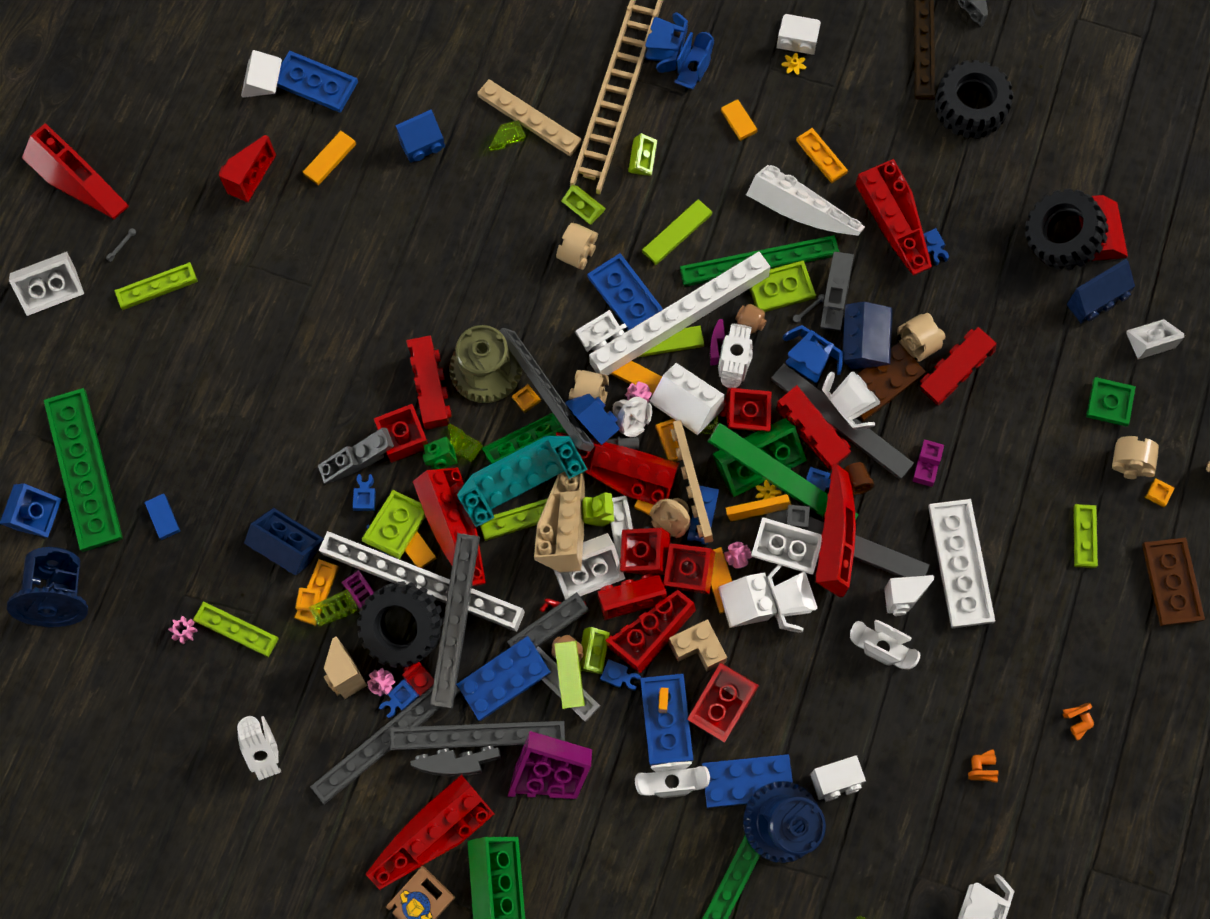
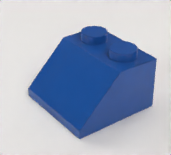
M432 110L395 125L400 145L410 163L420 161L425 156L437 153L442 148H445L442 133Z
M590 394L568 400L565 403L601 445L620 429L615 423L618 419L611 411L606 413L603 409L606 405L599 397L594 399Z
M25 483L13 485L0 524L17 531L48 538L62 499Z

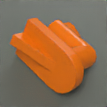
M1085 703L1075 708L1063 709L1064 713L1062 715L1064 718L1070 719L1080 714L1082 722L1070 727L1076 740H1080L1085 732L1094 726L1090 713H1083L1092 708L1091 703Z
M989 750L982 755L972 756L973 771L968 773V779L987 780L997 783L998 770H982V765L996 764L994 750Z

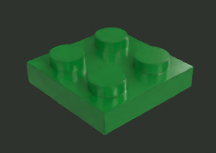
M1095 377L1092 382L1086 417L1127 427L1130 423L1136 386Z

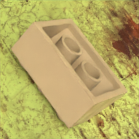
M337 636L332 638L324 670L327 673L324 679L337 696L341 694L346 699L366 687L367 684L347 649Z

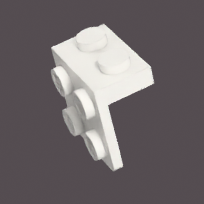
M785 14L779 30L777 48L814 55L820 21Z
M609 310L577 329L575 333L586 351L589 352L590 350L596 351L606 345L608 339L612 341L624 334L623 330L627 326L625 323L619 326Z

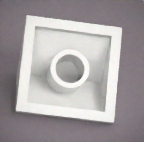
M253 50L248 61L241 96L244 98L275 94L282 59Z
M1164 319L1127 330V336L1138 359L1174 349L1184 338L1183 332Z

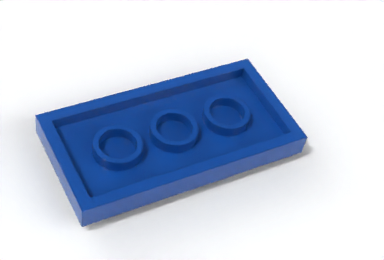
M289 50L280 67L277 87L341 113L355 89L358 79Z
M621 253L587 274L589 280L623 324H626L628 331L663 310Z
M527 636L456 685L478 720L481 721L552 672L530 637Z
M675 674L640 678L649 765L692 762L693 752L689 720H687L688 709L684 675ZM661 688H669L667 714L658 712L659 691Z
M789 754L702 763V766L707 767L710 774L709 785L705 788L707 808L745 805L757 790L769 783L777 781L793 783Z

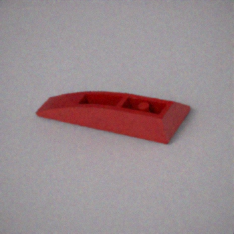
M46 123L30 135L22 159L48 184L113 219L129 207L104 179Z
M892 159L858 174L855 183L857 189L884 236L913 276L930 269L932 265L913 193L895 160Z
M556 433V436H569L566 433ZM591 438L590 440L594 444V448L590 452L577 448L588 469L584 472L621 494L653 505L661 499H669L679 463L608 442L601 445L597 440Z
M833 464L816 572V583L838 597H844L850 585L855 550V505L849 473L839 465Z
M459 468L426 470L413 481L432 532L450 564L453 565L457 534L478 536L475 525L457 497L458 492L464 486V481ZM479 545L472 586L486 583Z
M461 775L411 819L380 854L366 873V876L380 890L461 844L490 819L494 812Z

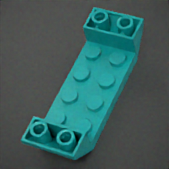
M545 436L473 473L458 492L457 497L475 527H478L494 518L491 509L564 471L570 479L588 469L570 436Z

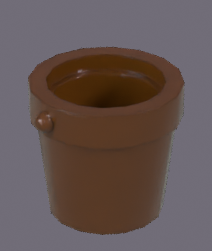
M856 462L844 468L849 473L853 495L864 494L874 488L873 479L870 478L864 463Z

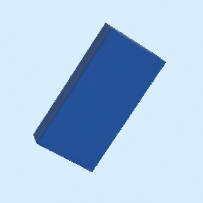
M165 494L145 502L161 540L180 532Z

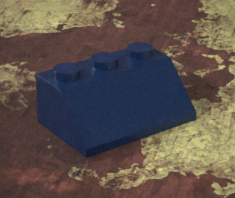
M1128 260L1121 261L1076 288L1066 305L1080 323L1086 320L1089 322L1094 320L1102 310L1107 312L1115 306L1117 301L1123 302L1132 295L1131 291L1134 289L1135 284Z
M869 302L845 304L842 360L851 369L890 365L891 307Z
M273 508L250 524L244 544L267 557L270 561L280 565L288 572L297 575L309 565L320 549L324 538Z

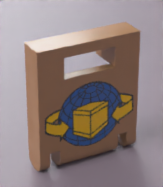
M423 866L388 903L386 908L391 910L396 905L397 908L392 914L397 919H437L456 897ZM427 880L431 881L443 893L438 899L422 885Z

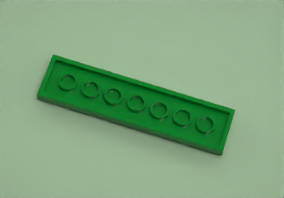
M81 388L45 399L44 404L80 550L84 552L122 540L123 537L86 390Z

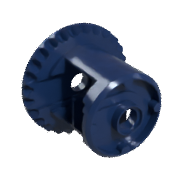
M43 547L29 552L25 556L22 588L7 601L8 613L23 623L41 627L69 626L85 619L88 614V605L81 596H77L80 571L79 557L69 550L57 547ZM41 579L47 580L46 587H35L32 589V584L40 585Z
M777 781L761 787L750 798L744 812V832L749 844L760 856L773 862L786 863L802 858L819 846L825 834V818L817 802L805 788L792 782Z

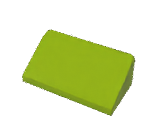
M642 133L634 138L628 172L652 175L657 145L656 139Z
M572 185L561 200L590 225L606 209L576 185Z
M594 627L584 629L581 642L583 658L579 662L580 671L597 674L603 673L607 651L605 640L609 638L610 632Z

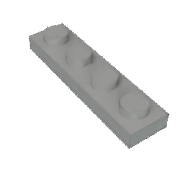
M538 646L537 650L552 672L543 678L542 681L561 698L557 663ZM583 689L585 706L573 707L571 709L586 722L598 710L600 705Z

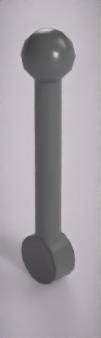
M133 228L129 229L127 236L112 253L107 255L106 259L108 261H113L116 253L131 236L136 234V230Z
M819 295L818 299L802 313L794 315L793 322L796 324L800 323L801 318L820 302H824L825 295Z

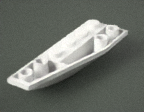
M767 165L755 175L746 194L781 215L815 228L857 236L865 228L860 221L851 218L798 182L794 176L785 175L780 172L779 168L772 165Z

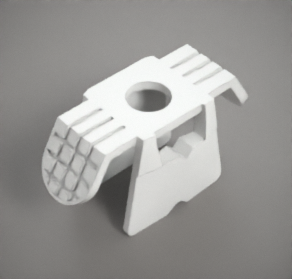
M731 324L730 334L726 335L723 340L718 371L722 384L727 388H737L740 386L748 371L753 349L752 340L750 339L752 327ZM733 345H740L743 348V353L735 356L731 353L730 348Z
M830 372L825 380L822 391L853 429L859 430L874 427L875 422L855 424L853 419L878 406L880 400L872 391H869L867 384L855 372H851L831 394L829 391L833 384L835 373Z
M777 565L767 576L777 609L775 617L780 629L801 633L803 628L786 623L785 617L810 614L817 609L805 572H802L774 586L772 576L782 566Z
M879 620L874 621L875 631L868 628L861 621L854 623L850 632V639L855 645L864 649L866 655L885 665H895L901 669L910 670L917 665L920 659V652L901 645L911 641L912 638ZM879 641H886L890 646L889 652L876 646Z
M247 716L238 723L237 730L240 750L250 771L255 772L259 780L280 773L281 769L276 764L279 763L277 744L264 716L261 719L265 737L259 721L253 716ZM265 751L267 757L264 760L258 761L255 760L254 753Z
M691 761L671 762L651 766V769L655 771L653 773H638L635 777V786L638 793L644 796L657 795L660 798L686 796L692 791L706 788L710 782V774L705 766L686 769L692 764ZM667 776H677L679 785L676 788H668L665 784Z
M996 874L994 878L1006 893L1004 899L979 883L969 885L958 919H1006L1014 890L999 874Z

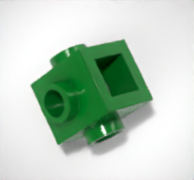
M447 437L424 445V462L427 466L430 465L433 470L445 469L457 464L455 448Z

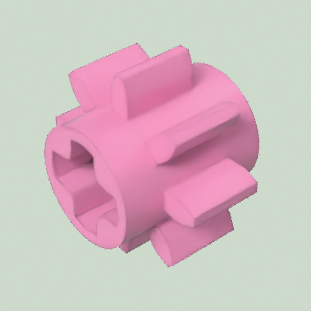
M638 381L636 385L631 383L627 388L628 391L625 396H627L628 400L633 397H641L647 400V402L650 401L649 398L652 393L647 384Z
M742 542L730 544L728 546L729 551L724 552L726 562L729 565H733L734 568L745 567L748 564V559L752 558L750 548L747 545H743Z
M182 616L181 620H172L174 623L173 627L168 630L174 633L172 636L174 641L180 638V642L185 644V640H194L192 636L193 633L197 632V629L191 627L195 623L192 619L186 622V618Z
M381 668L369 674L371 679L367 683L372 693L382 696L384 693L387 695L393 690L391 685L395 681L389 671Z

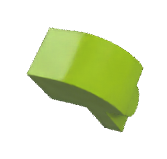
M602 493L594 498L584 497L582 499L583 522L595 526H605L614 522L612 494Z

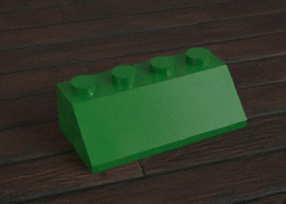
M551 413L481 449L491 465L545 436H556L557 432L566 434L567 432L554 413Z
M786 418L771 424L770 432L757 431L744 438L789 469L807 461L796 428ZM719 450L713 453L718 471L733 497L765 481L764 478L723 451Z
M482 837L469 840L468 855L473 919H525L519 838Z

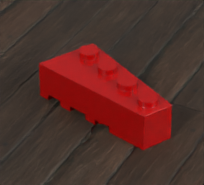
M979 327L975 331L971 329L964 336L965 341L961 345L956 344L949 352L951 355L946 360L941 359L935 366L936 370L931 375L929 373L926 374L920 381L922 383L920 390L938 406L957 389L959 382H964L971 375L974 367L979 368L984 363L987 354L991 356L995 353L997 343Z
M431 335L406 340L411 354L410 361L413 373L415 374L414 381L419 395L418 401L424 428L427 430L449 425L448 418H451L452 415L450 406L445 405V399H448L446 387H442L441 380L445 379L443 369L438 368L437 362L441 361L439 349L435 350Z
M798 385L778 400L776 411L783 419L786 418L795 426L800 438L830 471L833 468V464H840L850 455L851 450L849 449L850 445L848 442L837 435L836 429L824 419L821 412L815 408Z
M677 590L656 604L653 609L640 615L636 621L620 629V632L605 640L607 646L638 673H641L669 642V638L674 636L696 611L695 604Z

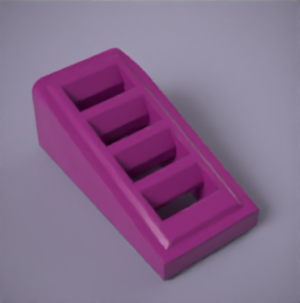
M359 570L342 581V584L359 609L365 605V600L362 602L360 600L374 593ZM359 580L362 581L361 583H359L351 589V586L354 585L356 582H358ZM366 587L363 591L355 595V593Z

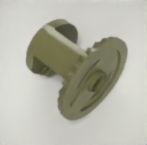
M487 325L474 326L462 333L457 341L456 351H454L449 365L450 378L456 390L465 398L479 403H492L507 397L517 387L522 375V367L509 350L503 334Z

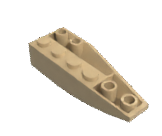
M565 471L558 474L537 524L534 559L558 572L581 571L584 539L582 499L585 497L584 472L570 479Z

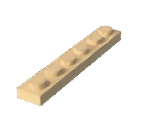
M490 79L477 93L479 98L570 157L582 143L581 138Z
M681 420L674 421V429H671L673 442H678L679 448H676L678 460H683L684 467H681L683 479H688L689 486L686 487L688 498H693L694 505L691 506L694 518L698 517L700 525H696L699 538H704L705 543L713 542V535Z

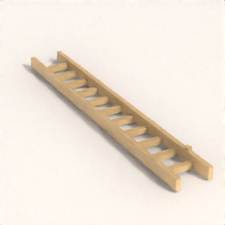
M630 0L570 180V187L575 185L578 174L581 173L583 177L592 180L600 178L596 194H601L647 52L645 44L648 34L652 33L650 28L654 17L659 15L663 0L657 1L655 10L634 5L636 0ZM632 11L652 16L650 25L630 21ZM627 27L646 31L645 41L625 37ZM626 43L642 47L640 56L636 57L620 53L621 44ZM616 59L637 63L634 74L613 69ZM611 75L632 80L629 89L609 85ZM609 91L625 95L624 105L603 101L605 92ZM600 107L621 112L619 121L615 122L597 117ZM595 123L616 128L613 139L592 134ZM593 140L610 145L608 155L588 151L589 141ZM584 156L605 161L602 172L581 167Z

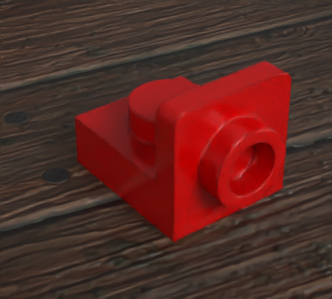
M420 662L405 667L402 676L419 696L433 686L434 678Z

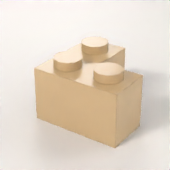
M708 619L669 638V645L678 662L697 653L707 672L718 667L720 663H726L727 656Z

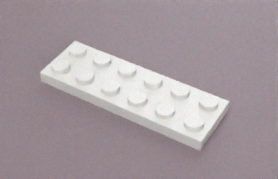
M971 499L929 504V514L951 628L994 623L995 617Z

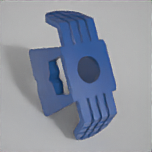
M677 12L672 15L675 24L654 17L650 28L652 33L648 34L645 44L647 48L645 59L661 61L656 66L657 71L661 73L676 70L677 58L683 48L687 34L688 20ZM674 31L681 32L680 38L673 36Z
M690 32L677 58L679 76L677 80L675 79V83L694 89L697 81H701L704 72L709 66L714 45L713 37L707 32H700L696 36L692 49L693 33ZM689 63H698L697 71H690L688 69Z
M803 325L783 335L784 341L792 340L799 336L803 338L788 352L790 358L786 360V365L812 382L817 383L831 356L837 360V375L841 374L843 351L835 347L833 343L827 341L814 331H810Z

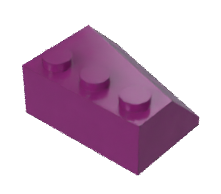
M529 731L515 766L508 796L515 797L516 794H527V797H536L537 794L549 795L550 798L577 799L591 768L592 749Z

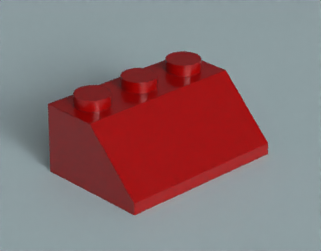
M1104 195L1092 196L1105 214L1108 225V232L1105 233L1107 241L1101 244L1103 247L1100 253L1096 252L1094 254L1095 259L1092 261L1127 258L1128 254L1118 203ZM1079 216L1080 225L1082 229L1084 220L1082 217Z
M647 574L642 576L641 580L633 581V579L621 582L619 586L607 585L602 587L601 591H597L604 620L651 608L664 600L667 593L660 575Z

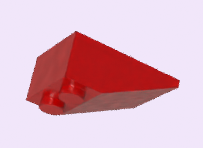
M262 136L228 159L227 163L221 167L219 177L227 194L247 203L249 202L276 156L269 136Z
M720 663L687 720L725 742L759 685Z

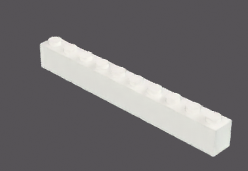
M760 252L755 253L589 354L590 365L596 373L611 374L769 277L770 265Z
M327 531L319 549L323 555L393 583L405 581L406 584L410 582L416 583L418 589L424 587L428 590L426 594L429 597L434 595L438 601L447 603L450 579ZM471 589L468 613L517 632L525 613L523 608Z

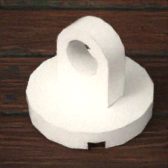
M633 397L628 401L623 399L613 404V413L618 419L619 431L628 437H636L645 430L644 426L651 421V404L641 397Z

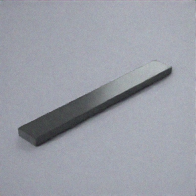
M501 328L499 331L505 337L509 350L567 434L571 437L576 447L590 452L594 448V444L518 335L512 330Z
M783 364L771 377V381L787 393L798 385L815 408L821 412L824 419L838 433L899 480L913 466L914 462L869 428L853 429L824 393L786 364ZM856 418L853 419L855 424H861Z
M788 509L768 513L765 518L786 524ZM809 517L808 529L804 530L822 535L824 522ZM855 535L854 559L901 578L926 576L929 564Z
M457 534L430 705L453 708L479 536Z
M433 686L310 786L324 805L390 751V728L419 727L442 708L441 706L430 705ZM456 686V690H455V697H456L459 693H461V691L459 690V688H458L457 686Z
M564 721L390 728V750L524 745L529 731L565 741Z

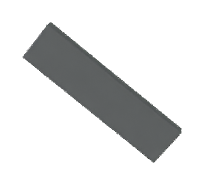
M576 592L507 642L512 647L529 636L537 648L590 610Z

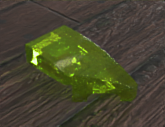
M519 120L500 125L489 147L490 151L503 149L508 143L524 141L526 135Z
M449 424L450 442L455 448V453L472 462L483 445L481 442L466 435L463 430Z

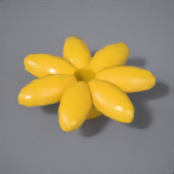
M794 53L793 58L785 55L788 62H783L782 66L788 67L787 74L794 70L795 74L799 75V69H806V66L801 64L805 61L804 57L798 59L797 53Z
M765 480L764 487L761 485L756 486L760 493L755 497L757 499H768L781 495L782 491L775 490L777 487L773 484L770 486L769 482Z

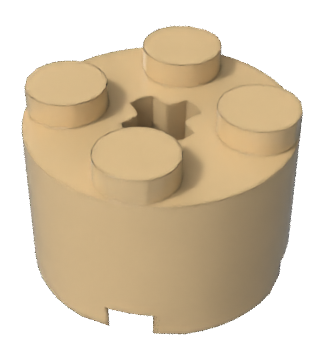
M571 223L562 237L564 240L562 245L559 244L556 258L583 270L587 264L588 255L592 256L596 249V245L593 244L597 240L598 233L579 224Z
M929 313L919 314L897 329V335L901 334L902 338L899 343L913 358L916 357L917 361H922L940 350L945 339L944 332L938 329Z
M577 370L575 374L576 384L570 390L569 400L590 394L594 399L599 397L605 404L608 394L605 391V385L609 386L608 376L585 370Z
M1136 436L1119 438L1115 445L1112 469L1123 473L1127 479H1136L1137 476L1154 477L1159 445L1145 438V442L1138 441Z

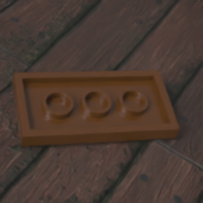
M900 343L891 348L890 365L868 367L857 374L867 384L869 391H872L880 400L878 406L859 416L862 422L875 414L926 373Z
M1186 537L1144 542L1142 547L1160 627L1203 622L1205 617Z

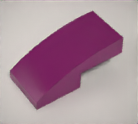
M723 319L718 320L713 331L710 347V365H718L719 363L718 346H722L725 338Z
M924 439L913 482L933 487L944 449L943 444Z

